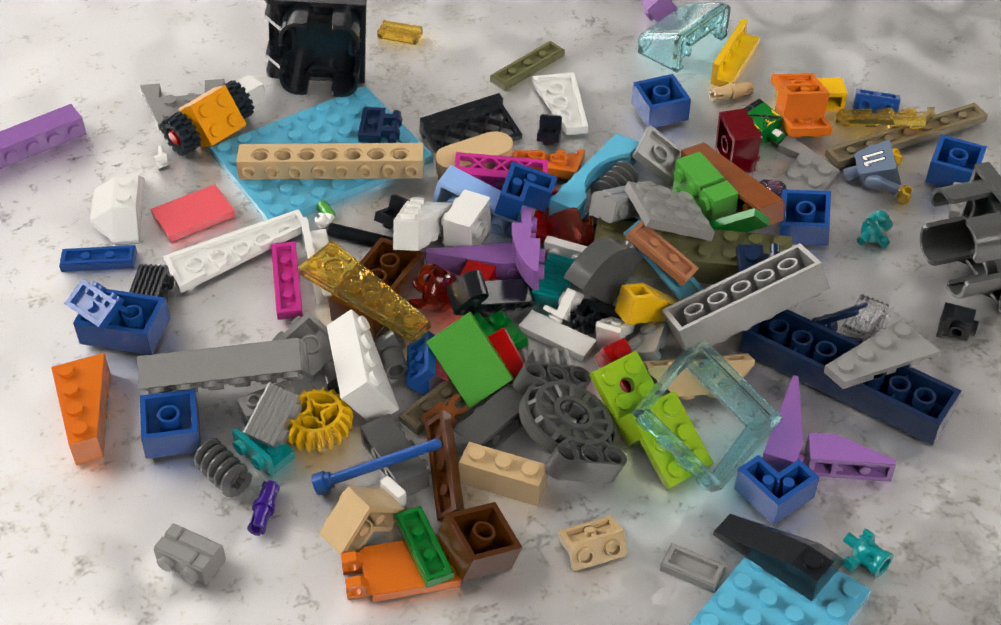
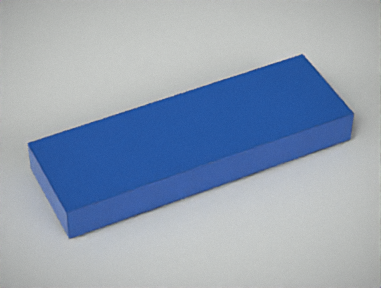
M135 245L62 249L59 267L61 272L134 268L137 250Z

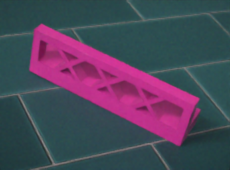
M456 152L455 167L502 191L509 171L506 167L511 165L512 161L530 168L540 167L542 172L547 173L548 160ZM460 160L470 161L473 164L470 167L459 166ZM493 163L496 167L494 169H486L483 165Z

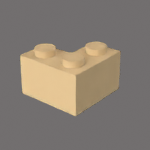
M348 486L341 493L332 513L327 516L319 534L340 555L351 551L359 552L366 544L372 532H390L395 525L394 514L404 511V508L383 488Z

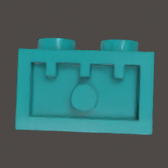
M238 428L232 430L234 440L232 445L235 451L241 456L245 455L258 471L263 470L270 477L296 458L295 451L285 443L284 445L279 444L275 450L247 437Z

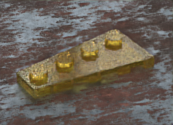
M916 107L906 108L899 112H895L892 108H883L877 110L876 113H872V109H841L836 114V123H843V126L846 127L865 124V127L887 125L888 128H900L901 125L910 126L909 128L922 129L934 118L935 107H927V112H917Z

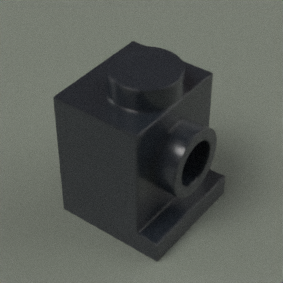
M945 302L936 337L941 338L942 335L968 341L969 335L975 336L979 321L974 320L976 310Z

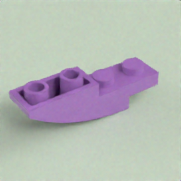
M523 207L522 222H512L513 259L525 282L533 290H539V280H544V265L540 264H545V249H540V238H536V233H532L537 232V217H532V208Z

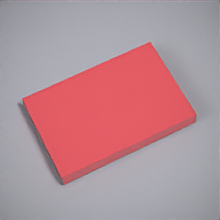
M215 184L150 209L153 218L170 242L236 217L235 210Z

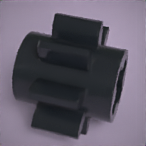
M591 304L577 305V312L572 311L570 313L572 329H576L585 335L594 334L597 321L602 320L600 310L595 309Z

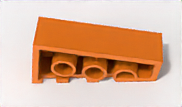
M105 353L51 367L67 440L75 464L80 465L104 458L105 419H107L108 384L111 376Z

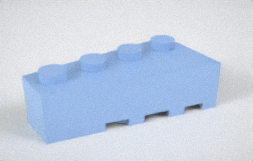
M450 165L437 183L432 202L453 203L454 199L459 197L464 189L491 197V233L512 239V222H522L523 207L528 206L522 205L517 221L495 214L501 191Z

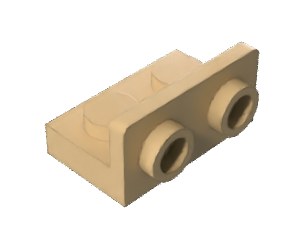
M612 515L558 531L559 541L569 553L573 571L627 555L624 530Z

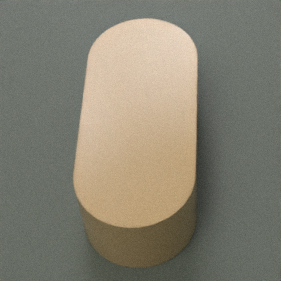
M493 131L442 147L435 155L436 178L439 181L450 165L455 167L456 152L512 157L513 141L511 137L505 133ZM460 160L459 166L470 167L473 164L470 161ZM493 163L483 165L486 169H494L496 167Z

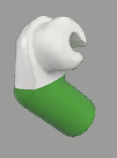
M322 200L317 204L320 217L317 218L315 216V223L319 228H327L334 220L336 214L325 200Z

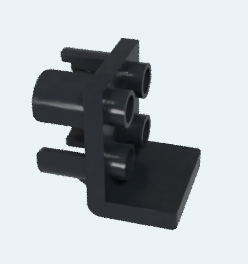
M264 0L267 3L264 18L269 21V41L266 49V58L268 59L266 75L268 77L280 79L281 86L287 92L295 95L307 94L310 80L332 82L331 94L334 97L350 96L357 90L359 83H365L367 0Z

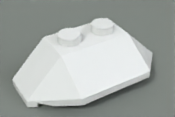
M142 176L114 177L94 189L90 222L98 231L108 237L114 245L138 244L140 242L145 179Z

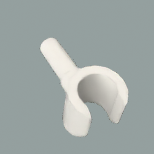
M159 145V155L154 156V162L158 169L170 165L167 160V153H164L163 146Z

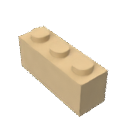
M468 442L459 461V475L462 484L534 506H539L548 484V473L545 470L544 463L476 443Z

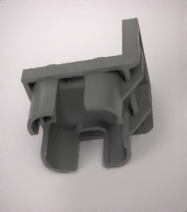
M984 162L974 165L969 182L933 190L930 202L935 207L962 202L963 204L958 217L923 225L920 232V247L924 258L932 266L959 261L968 265L975 274L948 281L946 289L952 297L960 299L982 294L992 298L997 304L998 311L1001 313V176L990 162Z

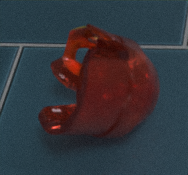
M572 207L556 212L546 218L553 237L584 246H589L594 242L595 229L593 226V216L590 214L582 222L578 209Z
M434 263L423 265L418 277L412 280L414 288L422 293V299L411 298L408 303L411 307L420 310H428L434 313L446 312L452 308L446 289L457 280L455 275ZM425 274H429L428 277L426 278V280L424 281V280H423L424 275H425Z

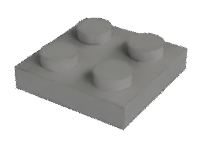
M650 125L644 131L632 157L653 172L658 178L669 184L674 179L673 172L676 159L681 158L682 149Z

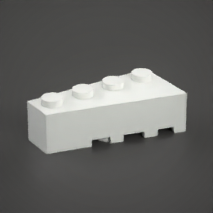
M413 197L410 198V201H406L394 219L393 250L419 251L428 246L431 241L438 240V235L443 237L444 232L441 220L444 213L450 210L453 203L426 202L424 198Z

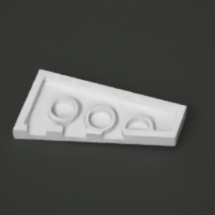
M575 73L532 76L534 87L551 113L562 116L561 128L566 135L588 133V123Z

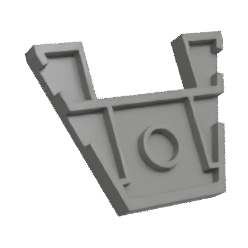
M205 80L204 93L213 88L223 86L225 80ZM160 84L140 85L142 96L151 110L159 131L163 129L161 122L176 112H180V107L202 95L190 93L183 96L167 95L161 97Z
M787 135L779 144L778 152L795 160L782 176L776 179L760 171H756L752 175L754 179L774 193L777 191L782 192L783 189L828 191L839 177L840 170L797 139Z

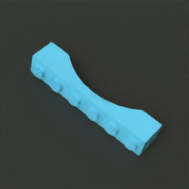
M617 133L610 140H607L604 146L599 151H596L594 156L589 161H586L583 167L578 172H575L572 178L566 184H563L555 195L551 196L547 206L549 208L548 219L574 229L585 217L586 193L592 184L618 161H626L634 166L637 160L632 156L639 141Z

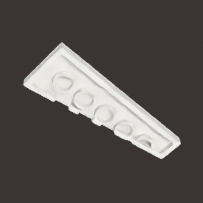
M299 209L164 255V263L168 266L170 274L173 275L174 282L180 293L192 290L197 285L270 250L271 244L284 243L302 234L300 218L304 217Z

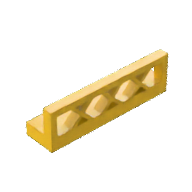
M741 19L713 62L710 84L721 87L726 86L727 83H735L759 45L760 37L746 34L748 20Z

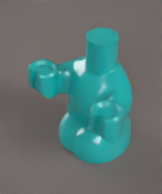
M882 210L871 213L862 223L861 235L857 238V243L863 246L870 242L886 248L890 241L887 236H882V234L893 226L889 215Z
M868 529L863 530V534L859 536L860 539L850 532L843 539V542L853 549L852 557H846L842 565L850 572L862 564L877 578L890 566L894 555L879 547L875 543L876 535Z

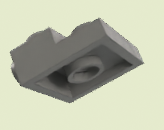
M309 311L302 318L297 316L285 333L283 331L279 332L272 340L300 338L307 343L310 375L305 376L309 380H313L328 362L333 361L327 327Z

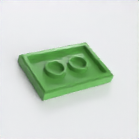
M468 312L426 341L469 409L515 379L471 312Z

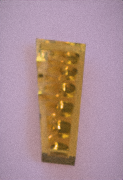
M333 240L298 267L299 275L413 343L431 328L430 320Z

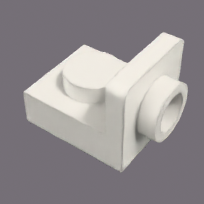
M567 288L566 292H563L559 298L558 309L544 305L543 310L549 312V318L559 323H562L563 319L570 321V313L572 311L577 312V305L580 306L584 294Z

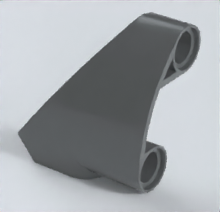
M385 324L381 332L374 339V343L389 383L393 384L406 376L408 367L402 350L406 345L401 328L398 325ZM331 361L323 367L328 391L335 389L337 394H340L334 361Z

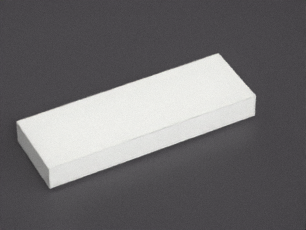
M533 310L518 325V328L525 335L552 348H557L561 352H563L564 348H568L569 356L582 362L597 347L596 339Z

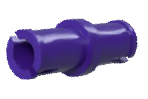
M267 480V483L264 481L258 499L253 502V514L247 526V530L253 535L260 536L265 534L269 518L275 512L274 503L280 490L279 484L275 481Z

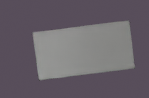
M671 543L660 564V571L712 593H715L726 569V565L673 543Z

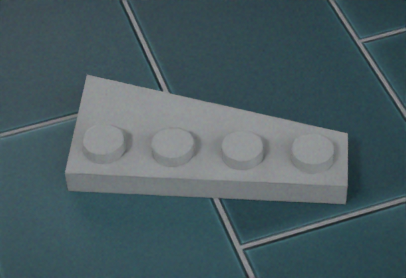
M901 319L825 365L824 373L842 389L873 380L875 375L881 373L888 375L896 372L897 368L906 365L909 368L919 365L920 361L929 358L930 361L937 359L941 351Z

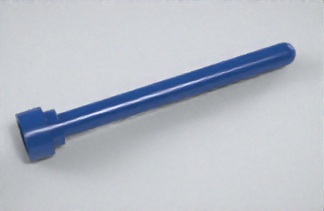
M435 438L332 474L325 471L312 474L311 479L314 490L319 496L329 493L332 488H335V484L441 448L442 442L440 439Z

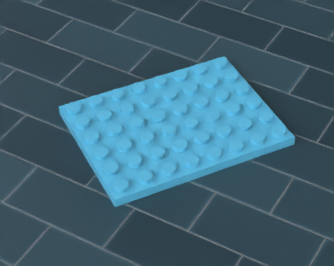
M364 86L357 88L350 96L333 98L210 147L211 155L265 221L297 209L305 217L319 211L317 204L322 200H325L331 206L392 179L239 180L236 166L239 144L365 143L358 142L363 108H386V113H393ZM402 124L399 128L400 138L396 143H421ZM382 137L381 143H388V138ZM424 146V165L433 162V154Z

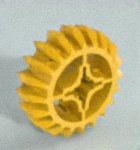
M313 386L312 390L308 392L302 389L301 395H298L301 400L302 410L296 420L292 419L287 428L290 430L287 438L290 446L296 445L299 451L306 448L308 453L313 449H317L321 453L322 448L326 447L332 450L333 444L341 446L342 439H348L349 431H352V419L354 417L351 407L341 399L340 394H337L335 389L328 392L325 386L321 390H316Z

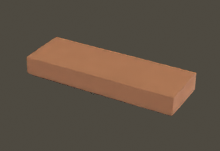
M642 220L625 237L682 286L699 269L652 228H647Z

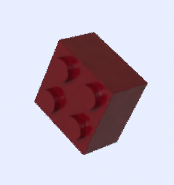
M745 108L719 112L715 140L716 151L746 173L756 172V165L760 160L759 147L763 142L761 131L757 130L753 117L749 116Z

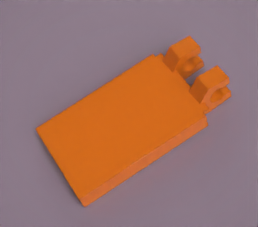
M404 540L366 546L359 550V552L351 551L341 554L343 575L362 572L364 577L357 575L345 578L348 600L366 598L371 595L373 602L453 589L461 587V580L444 551L454 571V579L426 588Z

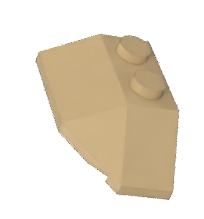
M748 353L644 361V365L648 373L670 392L675 390L679 399L690 400L694 399L695 395L715 398L720 397L721 393H729L755 365V360Z

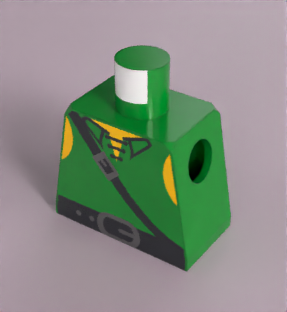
M757 99L744 107L749 116L753 117L757 130L762 133L763 142L760 144V147L769 141L777 145L783 141L785 133L780 131L782 117L761 99Z

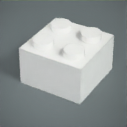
M464 189L461 195L454 199L452 207L448 212L444 213L441 220L444 232L442 237L444 247L484 244L491 233V197Z

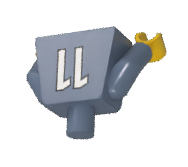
M890 139L876 145L871 144L866 149L856 152L854 154L856 166L843 169L846 182L860 179L864 190L878 189L893 195L898 194L897 200L902 204H908L912 198L910 186L904 185L900 188L901 180L897 166H900L903 156L900 155L898 149H892Z

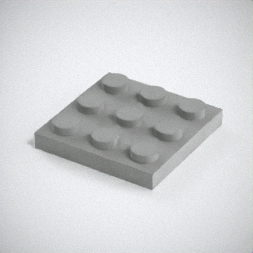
M641 181L637 183L627 182L624 190L647 228L709 241L712 240L715 232L690 193L671 191L663 186H659V188L652 187Z

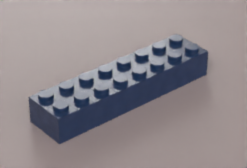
M788 309L776 314L769 320L753 325L747 331H743L740 347L741 353H748L753 359L790 377H793V375L798 376L800 382L932 446L955 412L962 390L913 367L909 368L908 365L897 368L894 373L888 375L881 373L875 375L873 380L842 389L824 373L825 365L861 343Z

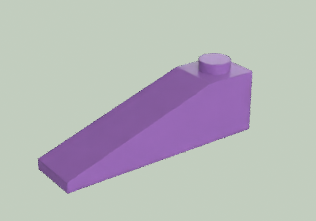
M512 243L425 249L426 265L435 264L443 268L439 269L438 267L430 266L433 271L460 275L469 259L496 266V276L499 277V280L523 279L513 259Z
M795 375L792 377L762 457L778 473L798 459L804 463L806 455L801 454L804 443L799 377Z

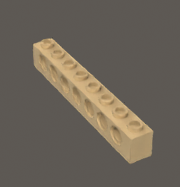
M424 143L239 144L236 166L239 180L424 178Z

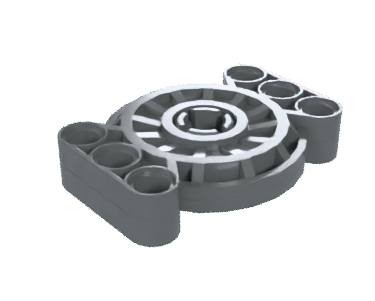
M526 361L515 378L513 387L519 394L523 395L519 402L518 411L523 427L535 443L551 454L545 463L546 472L557 480L612 483L627 463V456L621 449L615 447L618 441L619 430L608 409L600 399L586 390L591 382L590 373L586 369L574 365Z

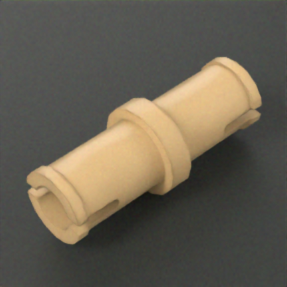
M751 81L738 84L731 82L727 83L726 86L710 88L709 91L712 93H709V97L713 102L722 99L734 100L739 96L752 95L754 91L749 90H754V86Z

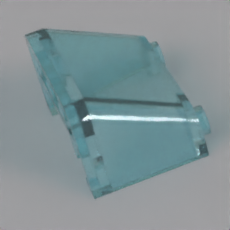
M723 2L686 3L640 34L638 38V53L678 73L684 68V65L681 64L685 55L688 57L691 55L694 44L708 34L714 35L719 40L727 37L731 11L730 5Z

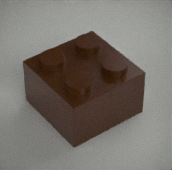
M496 502L445 514L436 534L462 582L512 569L523 548Z

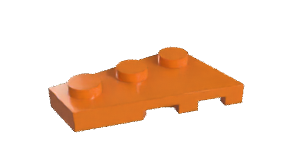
M514 150L512 157L548 160L547 174L563 180H570L573 174L580 170L585 158V150H577V154H565V150H557V153L545 154L542 150ZM532 167L533 169L542 171V168L540 167Z

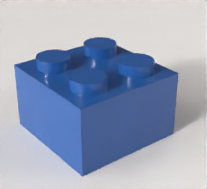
M674 74L633 82L631 104L647 128L650 125L657 128L689 120L691 98Z
M941 134L930 162L925 183L937 187L953 185L954 182H969L974 165L982 163L987 146Z
M783 189L782 199L784 200L785 209L784 221L780 222V235L792 237V245L801 243L802 245L829 246L831 191Z
M195 389L140 395L141 441L146 459L196 453L201 445Z

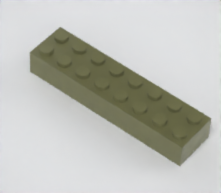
M598 218L594 241L611 236L624 243L626 238L623 233L634 225L636 221L621 220L608 223ZM653 229L699 268L693 277L698 283L716 284L738 273L736 255L738 244L763 245L764 254L770 253L769 246L772 244H779L780 252L792 247V237L713 229L715 234L712 240L709 241ZM642 258L631 275L661 279L644 258Z

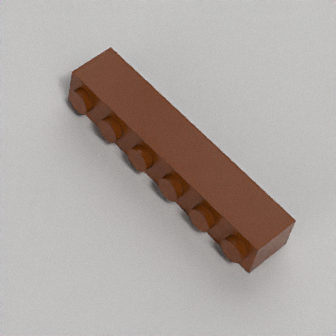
M703 142L681 150V158L700 151L723 175L724 181L727 180L739 192L737 213L756 208L770 218L769 226L784 221V200Z

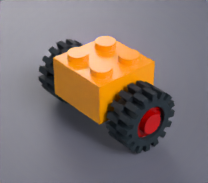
M231 80L223 86L213 88L180 107V112H176L161 122V127L163 128L161 131L165 134V140H168L167 144L172 146V150L174 152L177 151L178 155L184 156L199 146L200 148L213 146L246 126L247 124L244 119L254 113L253 101L249 99L250 94L245 92V87H241L239 82Z

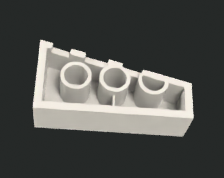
M351 309L328 324L327 330L340 397L367 421L371 422L390 413L391 415L399 410L369 330L370 324L364 316L357 315Z

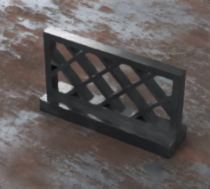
M500 93L420 118L419 133L423 139H427L435 154L442 147L452 144L446 142L448 137L459 139L460 142L472 138L466 135L468 130L478 132L479 135L493 132L486 129L488 123L499 126L497 132H501L503 128L512 130L513 134L509 135L512 141L522 139V133L504 107L503 98ZM499 114L503 116L502 121L491 118ZM477 121L485 122L483 127L472 125V123ZM459 127L464 128L463 134L451 131ZM437 134L445 135L443 140L433 138V136Z

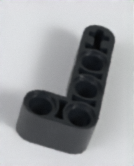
M480 270L464 273L446 289L453 313L458 316L466 315L468 312L474 315L478 312L480 314L496 313L500 310L503 312L524 311L536 305L532 288L524 279L484 281Z

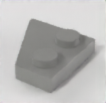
M649 322L640 328V332L627 342L633 352L637 350L642 361L659 360L662 356L659 348L665 347V340L670 330L666 322Z

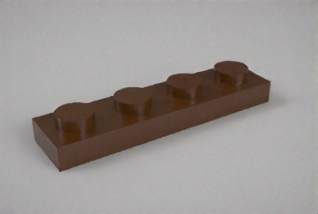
M441 411L425 423L427 441L437 438L442 442L440 449L429 452L436 515L439 522L443 521L445 514L464 509L451 413Z

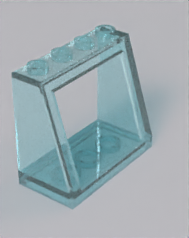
M705 339L684 350L632 412L637 418L636 422L642 429L650 431L657 438L656 442L662 449L670 451L677 458L676 462L682 469L690 471L697 478V484L711 493L724 488L736 474L738 468L748 460L783 419ZM685 368L745 426L713 472L650 410Z

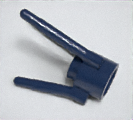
M864 302L832 314L814 317L812 321L837 332V321L858 315V310L867 307L868 303ZM848 337L859 343L863 342L861 338Z

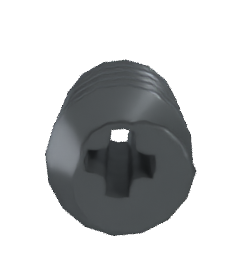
M626 161L616 162L613 167H610L607 172L592 184L590 188L591 197L596 191L625 186L628 181L637 183L639 181L638 171Z
M210 438L197 449L193 461L195 467L216 488L221 490V493L226 497H235L246 490L252 481L253 475L247 472V466L241 463L237 457H234V454L227 450V447L221 444V441L217 438Z

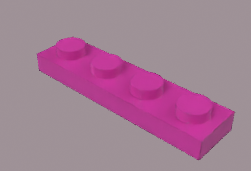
M294 241L271 244L277 319L303 317L296 243Z

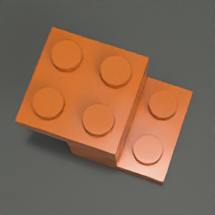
M813 73L772 74L771 83L778 91L774 111L782 117L781 126L788 136L792 138H801V136L819 138L831 135L833 127L824 117L830 93Z

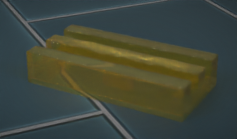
M387 20L383 21V25L377 31L379 39L414 45L418 43L423 34L422 26Z

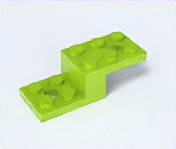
M637 350L589 374L612 419L617 424L627 447L640 441L666 490L714 464L675 390L661 397ZM621 380H627L630 383V393H626L620 388ZM673 445H677L682 450L681 459H676L672 455L671 448Z

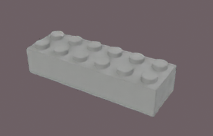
M799 243L662 309L671 335L686 354L691 356L701 353L704 349L716 343L724 342L728 337L739 332L747 331L753 325L769 320L786 309L794 308L809 298L819 296L822 292L830 289L822 262Z
M300 338L137 356L139 389L148 391V394L195 389V392H198V387L208 388V390L224 389V384L234 385L235 387L251 386L250 381L261 382V384H268V382L273 384L277 383V378L299 381L303 380V375H310L307 343Z

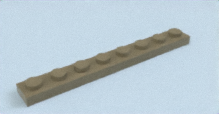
M974 102L827 148L825 157L839 169L855 164L854 154L866 149L871 144L876 145L890 139L892 149L896 148L899 150L940 137L941 134L946 135L984 123L987 120L988 114Z

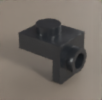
M540 115L537 141L542 142V145L553 146L555 143H559L562 127L561 115Z
M397 194L391 195L389 207L376 211L374 221L381 223L384 228L393 229L395 217L406 201L410 200Z

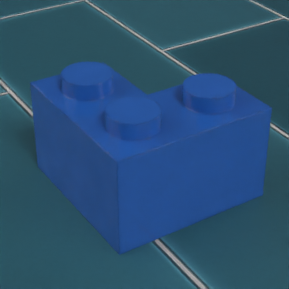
M512 161L494 213L517 221L522 205L545 212L557 177Z
M757 455L738 468L734 489L774 526L815 497L820 477L800 459L778 473L761 456Z

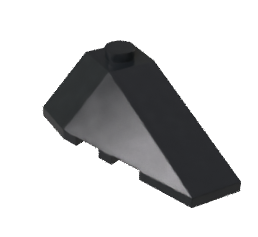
M729 514L713 531V536L810 601L817 596L845 562L844 558L818 542L733 514Z

